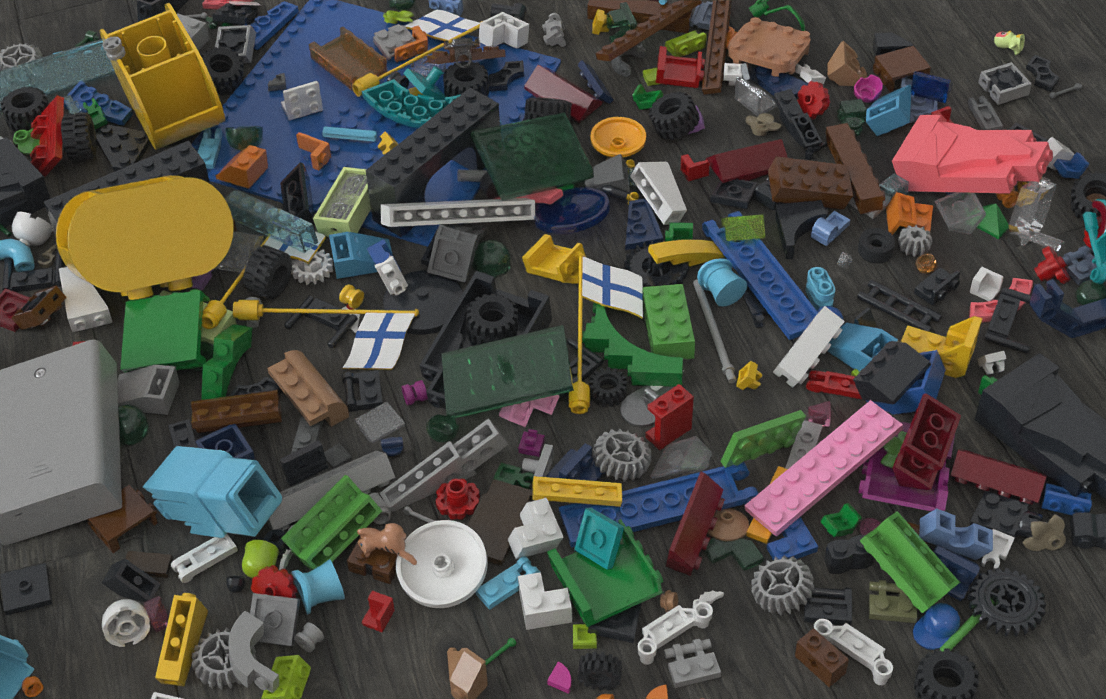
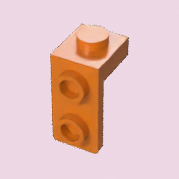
M419 25L412 27V36L416 41L394 49L396 62L428 51L427 34L421 30Z
M298 132L296 135L298 147L311 152L313 169L319 171L331 158L329 143Z

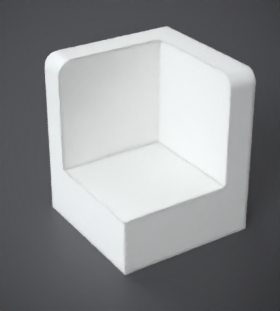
M981 267L972 280L970 293L987 301H992L1001 290L1004 277Z

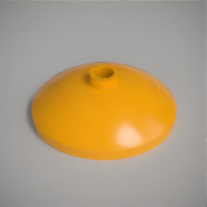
M611 117L598 122L593 127L590 139L592 146L599 153L608 157H615L621 154L624 158L639 152L644 147L646 132L643 126L633 119Z

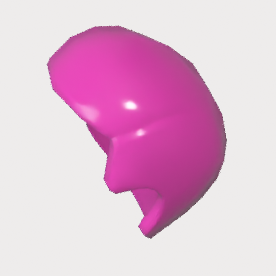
M872 74L868 78L861 77L854 85V94L861 102H874L882 93L883 83L879 77Z

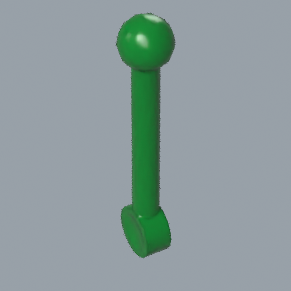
M509 638L507 644L485 660L486 665L509 647H514L516 640Z

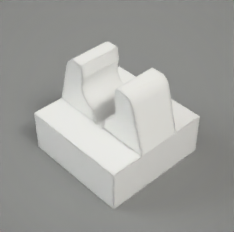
M724 63V81H729V86H736V81H742L740 67L742 64Z
M1001 351L978 358L979 366L983 367L987 375L993 374V365L997 367L998 373L1004 371L1005 352Z

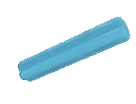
M325 126L323 128V137L375 142L377 132Z

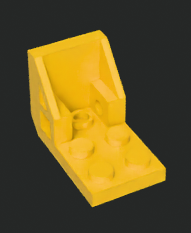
M973 316L950 326L946 337L907 325L901 342L907 343L918 353L937 350L946 369L944 375L954 378L964 376L977 343L983 318Z

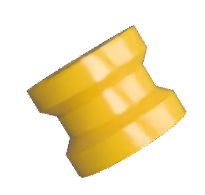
M348 284L342 289L339 300L343 304L348 303L351 308L356 309L363 302L364 292L360 289L355 290L354 286Z

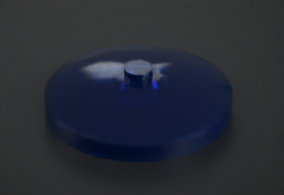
M594 188L563 190V196L553 204L538 203L535 207L534 221L540 230L551 234H569L583 231L605 219L610 211L609 199L604 192Z

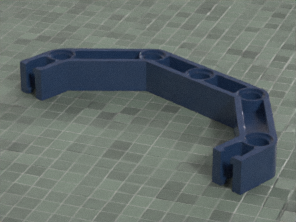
M1053 279L1047 281L1046 291L1040 283L1034 285L1030 306L1039 319L1070 338H1076L1106 328V299L1072 308L1062 302L1064 293Z

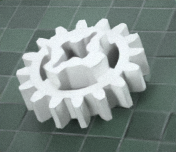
M324 249L316 252L309 264L294 259L292 260L291 274H293L294 279H298L299 283L306 281V285L310 282H313L315 285L317 280L324 282V277L329 278V272H333L332 258H330L329 253L325 254Z

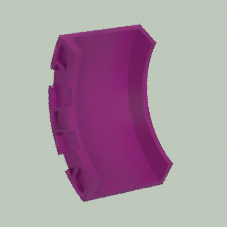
M900 422L903 424L902 431L907 433L911 424ZM954 438L952 440L946 459H951ZM883 447L873 454L868 462H864L862 474H865L866 478L865 481H860L858 492L863 494L862 498L927 511H933L936 508L945 511L950 468L945 467L946 460L943 468L937 472L931 490L899 486L893 469L880 463L887 454Z

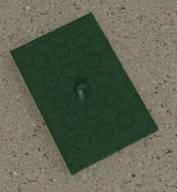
M565 112L475 130L470 134L502 201L585 182V180L594 177V171Z
M563 325L441 353L448 420L574 391Z

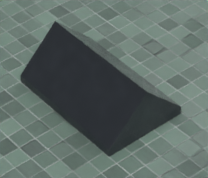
M299 162L280 182L285 225L294 228L315 225L310 178L304 164Z

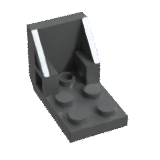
M472 223L439 225L427 272L466 282L476 256L479 240L486 236L488 228Z

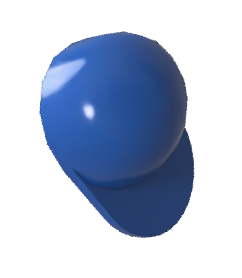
M936 603L931 606L914 626L913 637L915 641L925 649H939L959 629L960 617L958 612L952 606L945 603Z

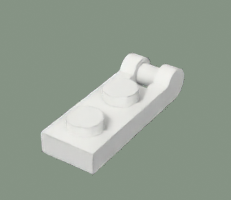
M228 534L224 538L214 537L175 559L171 563V567L175 572L179 573L178 577L181 582L187 583L198 573L238 550Z

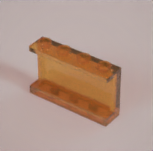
M343 26L340 28V36L325 45L320 46L315 41L309 44L311 59L352 91V84L355 83V80L366 74L372 73L378 77L387 72L386 58Z

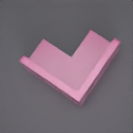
M514 377L499 416L526 427L533 408L552 415L559 395Z

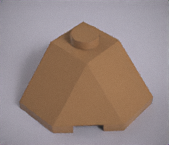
M844 41L840 43L829 60L827 75L831 81H835L839 86H854L861 77L867 78V72L864 67L860 68L856 52Z
M449 648L447 655L452 696L455 699H476L488 686L485 660L468 648H462L460 651H457L456 648Z

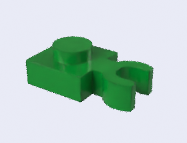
M92 98V105L88 106L84 102L83 107L91 116L96 130L108 124L103 109Z

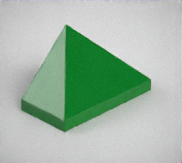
M996 203L976 208L965 220L967 223L997 239L1010 227Z

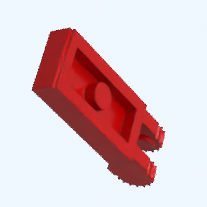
M813 370L809 372L808 377L811 381L807 382V390L816 393L822 391L824 393L862 399L853 381L856 376L829 371Z

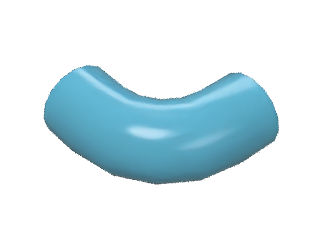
M15 239L0 240V260L12 258L17 272L31 271L35 268L33 255L27 245Z

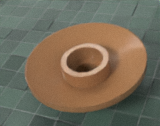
M727 508L721 510V512L716 511L714 517L718 519L713 531H708V534L715 539L735 541L747 534L749 521L741 512Z

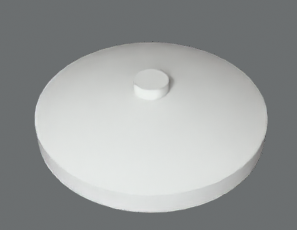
M450 520L427 523L413 531L406 538L405 551L414 556L417 560L416 565L411 564L399 555L397 556L396 572L403 590L415 602L431 608H447L466 601L483 583L488 567L487 553L478 534L465 524Z

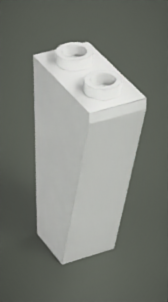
M639 162L630 177L664 225L679 223L687 209L668 162Z
M68 267L59 268L62 290L67 297L64 300L67 318L72 332L113 323L108 306L95 287L77 277Z

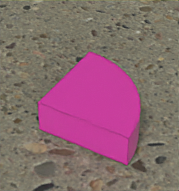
M557 662L547 680V685L569 694L571 690V675L562 663Z

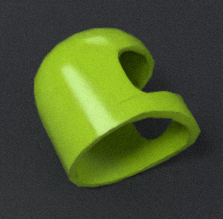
M263 540L247 542L242 560L243 572L246 576L253 578L258 575L259 570L262 568L276 565L279 549L274 544Z

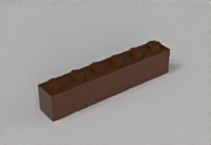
M589 0L587 18L594 20L599 9L603 10L605 15L612 18V23L637 26L648 21L651 16L659 14L662 9L669 8L672 4L665 3L661 5L659 2L649 0ZM693 9L661 30L689 33Z
M848 123L826 127V142L836 164L848 165L853 193L852 198L859 213L863 214L882 210L885 193L880 189L877 177L875 178L873 175L872 166L867 163L866 154L861 151L860 142L855 139L854 130L850 129Z

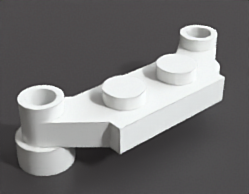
M706 602L696 604L694 609L682 608L678 605L642 628L644 637L638 643L640 661L646 665L651 664L654 661L658 648L692 626L699 628L708 627L709 621L712 619V606Z
M819 619L815 622L814 629L823 637L872 671L873 680L877 685H885L892 675L893 665L884 657L885 648L847 623L843 626H833L827 619Z

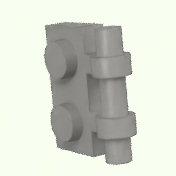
M696 639L692 640V643L681 646L680 644L672 645V648L664 649L666 659L675 658V662L668 663V669L675 688L721 677V670L714 652L704 654L703 651L711 648L710 639L702 641ZM695 652V657L684 659V654Z

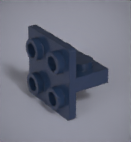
M585 443L578 451L570 449L546 477L598 481L604 473H600V467H595L592 447Z
M936 545L933 552L960 582L947 594L962 601L970 584L978 574L980 567L967 558Z

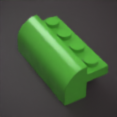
M344 475L281 539L292 550L291 552L312 571L329 559L333 562L358 536L357 530L366 528L382 510L369 495L363 493L349 476Z
M898 511L885 519L876 529L860 540L865 550L872 554L880 564V567L891 576L897 587L904 591L912 604L922 613L927 611L960 583Z

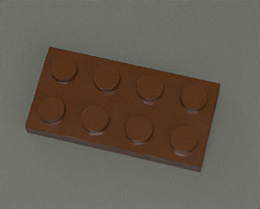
M491 45L483 46V50L482 48L471 47L466 48V51L452 49L449 50V53L447 51H434L432 55H427V62L443 64L506 57L504 49Z

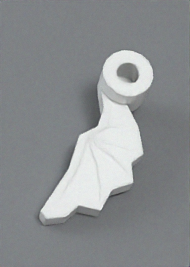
M286 550L283 554L279 570L285 569L293 554L292 550Z
M713 590L704 592L703 595H700L699 599L693 601V609L700 602L713 603L715 600L723 597L724 593Z

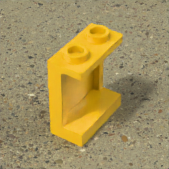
M544 234L522 259L527 273L564 282L579 267L577 255L579 253L585 255L581 243H577L570 249L554 245L551 235Z

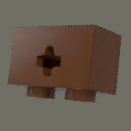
M813 628L797 641L795 657L829 688L846 674L849 659L816 629Z

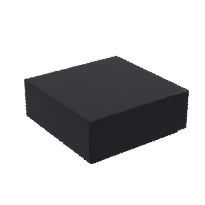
M747 63L742 64L740 67L744 81L752 86L758 84L754 67Z

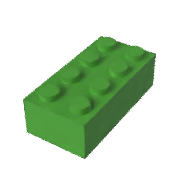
M683 284L643 287V311L651 353L668 357L694 359L695 339Z

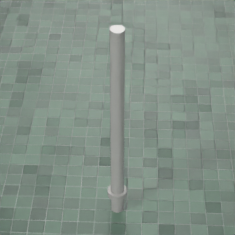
M697 279L693 282L720 357L723 366L722 372L726 375L730 384L735 383V368L729 361L706 294Z

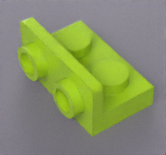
M692 31L666 41L665 47L673 56L682 57L706 48V34L704 32L698 34L696 31Z
M299 655L276 657L272 671L279 675V687L274 693L267 689L264 690L261 699H301L311 667Z

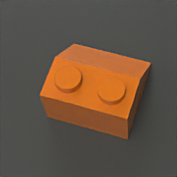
M249 145L228 162L216 175V179L249 189L268 168L266 150Z

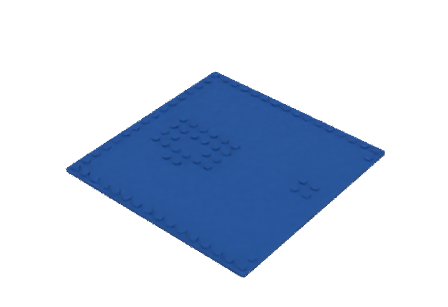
M309 0L222 106L225 122L210 128L212 139H215L217 128L222 129V138L215 168L207 169L209 181L283 203L280 182L301 162L304 164L310 178L314 213H317L343 167L368 169L384 156L378 148L379 143L382 141L380 136L384 132H387L399 144L417 130L416 128L408 127L386 118L372 108L363 96L358 97L352 89V84L355 83V80L368 73L378 77L419 56L416 55L399 62L395 61V56L387 60L373 42L375 32L384 29L389 31V27L398 24L405 26L411 22L398 20L397 24L386 23L383 17L384 12L338 0ZM465 35L436 51H447L449 53V50L452 49L466 51V48L471 47L482 48L483 50V46L486 45L480 43L478 37ZM427 36L428 51L445 41ZM499 44L497 46H499V49L505 50L506 57L471 60L473 63L477 62L487 69L488 78L489 74L500 71L504 67L505 62L523 60L524 77L513 80L508 85V90L490 91L489 89V95L486 96L499 103V116L502 122L500 125L502 154L504 153V145L513 139V132L517 131L524 122L526 99L536 98L524 89V85L537 65L547 67L556 72L561 64L560 59ZM427 56L396 72L403 76V73L409 68L427 77L434 66L444 72L450 65H454L456 62L433 64L428 63ZM285 73L287 89L318 81L323 111L288 120L281 104L284 101L283 91L287 89L269 91V81H272L276 78V75ZM442 74L435 85L444 94ZM390 75L379 80L380 84L387 82ZM410 80L407 90L415 87ZM327 126L371 130L377 132V138L375 142L323 137V128ZM205 130L191 144L197 153ZM298 132L329 143L331 158L319 171L313 169L311 152L298 147L296 137ZM249 145L266 150L268 168L249 189L216 179V175L228 162ZM502 154L499 157H497L493 162H491L487 167H485L483 170L488 171L489 169L493 168L502 156ZM451 160L429 180L425 190V202L473 200L481 188L480 182H458V170L469 169ZM370 210L361 227L428 247L441 224L417 225L405 235L399 237L374 222Z

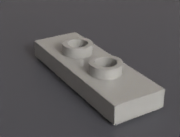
M803 421L802 428L798 431L786 469H789L818 444L823 425Z

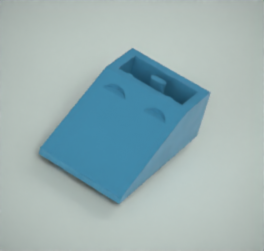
M911 85L878 98L867 109L866 123L876 136L910 123Z
M353 232L329 235L337 279L378 272L367 248L383 239L392 253L389 239Z
M845 323L841 327L842 332L839 336L829 341L831 346L827 351L860 372L884 348L886 343L889 341L898 342V339L882 329Z

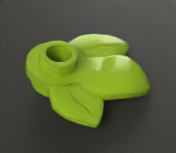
M388 10L383 14L384 22L397 24L398 20L413 22L410 17H414V14L409 11L398 12Z

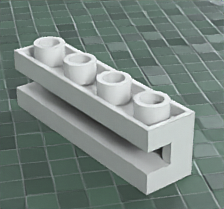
M824 306L773 373L778 377L782 374L788 378L786 383L792 388L797 383L802 384L809 375L806 373L809 368L813 369L820 361L818 358L819 354H825L831 346L829 341L832 338L836 339L842 332L840 327L844 320Z

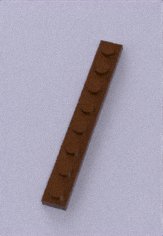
M680 0L672 3V6L662 9L659 14L651 16L645 23L638 24L637 28L627 31L622 37L614 39L613 43L603 46L600 51L595 53L597 60L612 61L694 9L702 1Z
M713 0L702 84L703 94L721 93L732 0Z

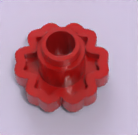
M810 81L808 86L803 85L798 92L799 99H797V102L803 113H808L810 119H815L817 115H822L830 105L828 89L824 88L822 83Z
M1050 246L1042 249L1046 259L1038 263V266L1034 268L1039 279L1043 282L1057 277L1063 284L1070 281L1064 259L1061 256L1058 257L1055 250Z
M454 478L449 483L441 484L440 488L436 491V507L440 514H449V518L452 520H462L466 517V514L473 515L479 503V489L476 488L474 483L467 484V481L463 478Z
M275 565L267 566L259 570L258 575L252 578L251 590L254 593L296 598L297 588L293 585V576L286 569L278 570Z

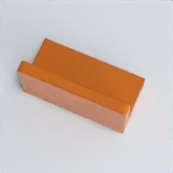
M896 192L886 207L888 232L892 235L899 226L907 228L908 225L911 227L917 225L914 197Z

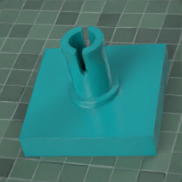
M434 66L427 77L409 68L403 73L421 94L434 97V100H445L446 96L435 85L444 73L438 67Z
M586 508L574 550L603 568L612 569L622 539L624 526L593 508Z

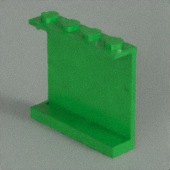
M621 519L618 520V523L624 526V530L612 569L603 568L579 552L561 558L556 548L547 551L553 571L563 588H568L570 600L586 627L663 593L661 588L663 578L659 570L653 569L650 556L648 554L644 555L640 541L634 540L632 529L629 525L625 526Z

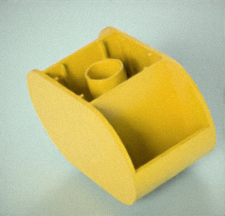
M170 3L165 4V12L107 34L104 29L99 30L103 42L109 37H119L121 39L126 54L121 59L110 61L128 101L155 150L225 122V114L208 69Z
M173 175L80 193L64 206L56 227L57 248L68 269L77 277L98 288L111 292H121V296H128L129 300L152 296V285L160 284V287H168L169 291L192 287L191 277L203 275L214 269L226 256L233 238L231 211L221 193L211 184L201 179Z

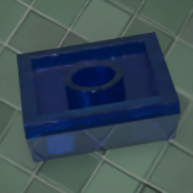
M914 71L911 95L946 103L953 83L949 79Z

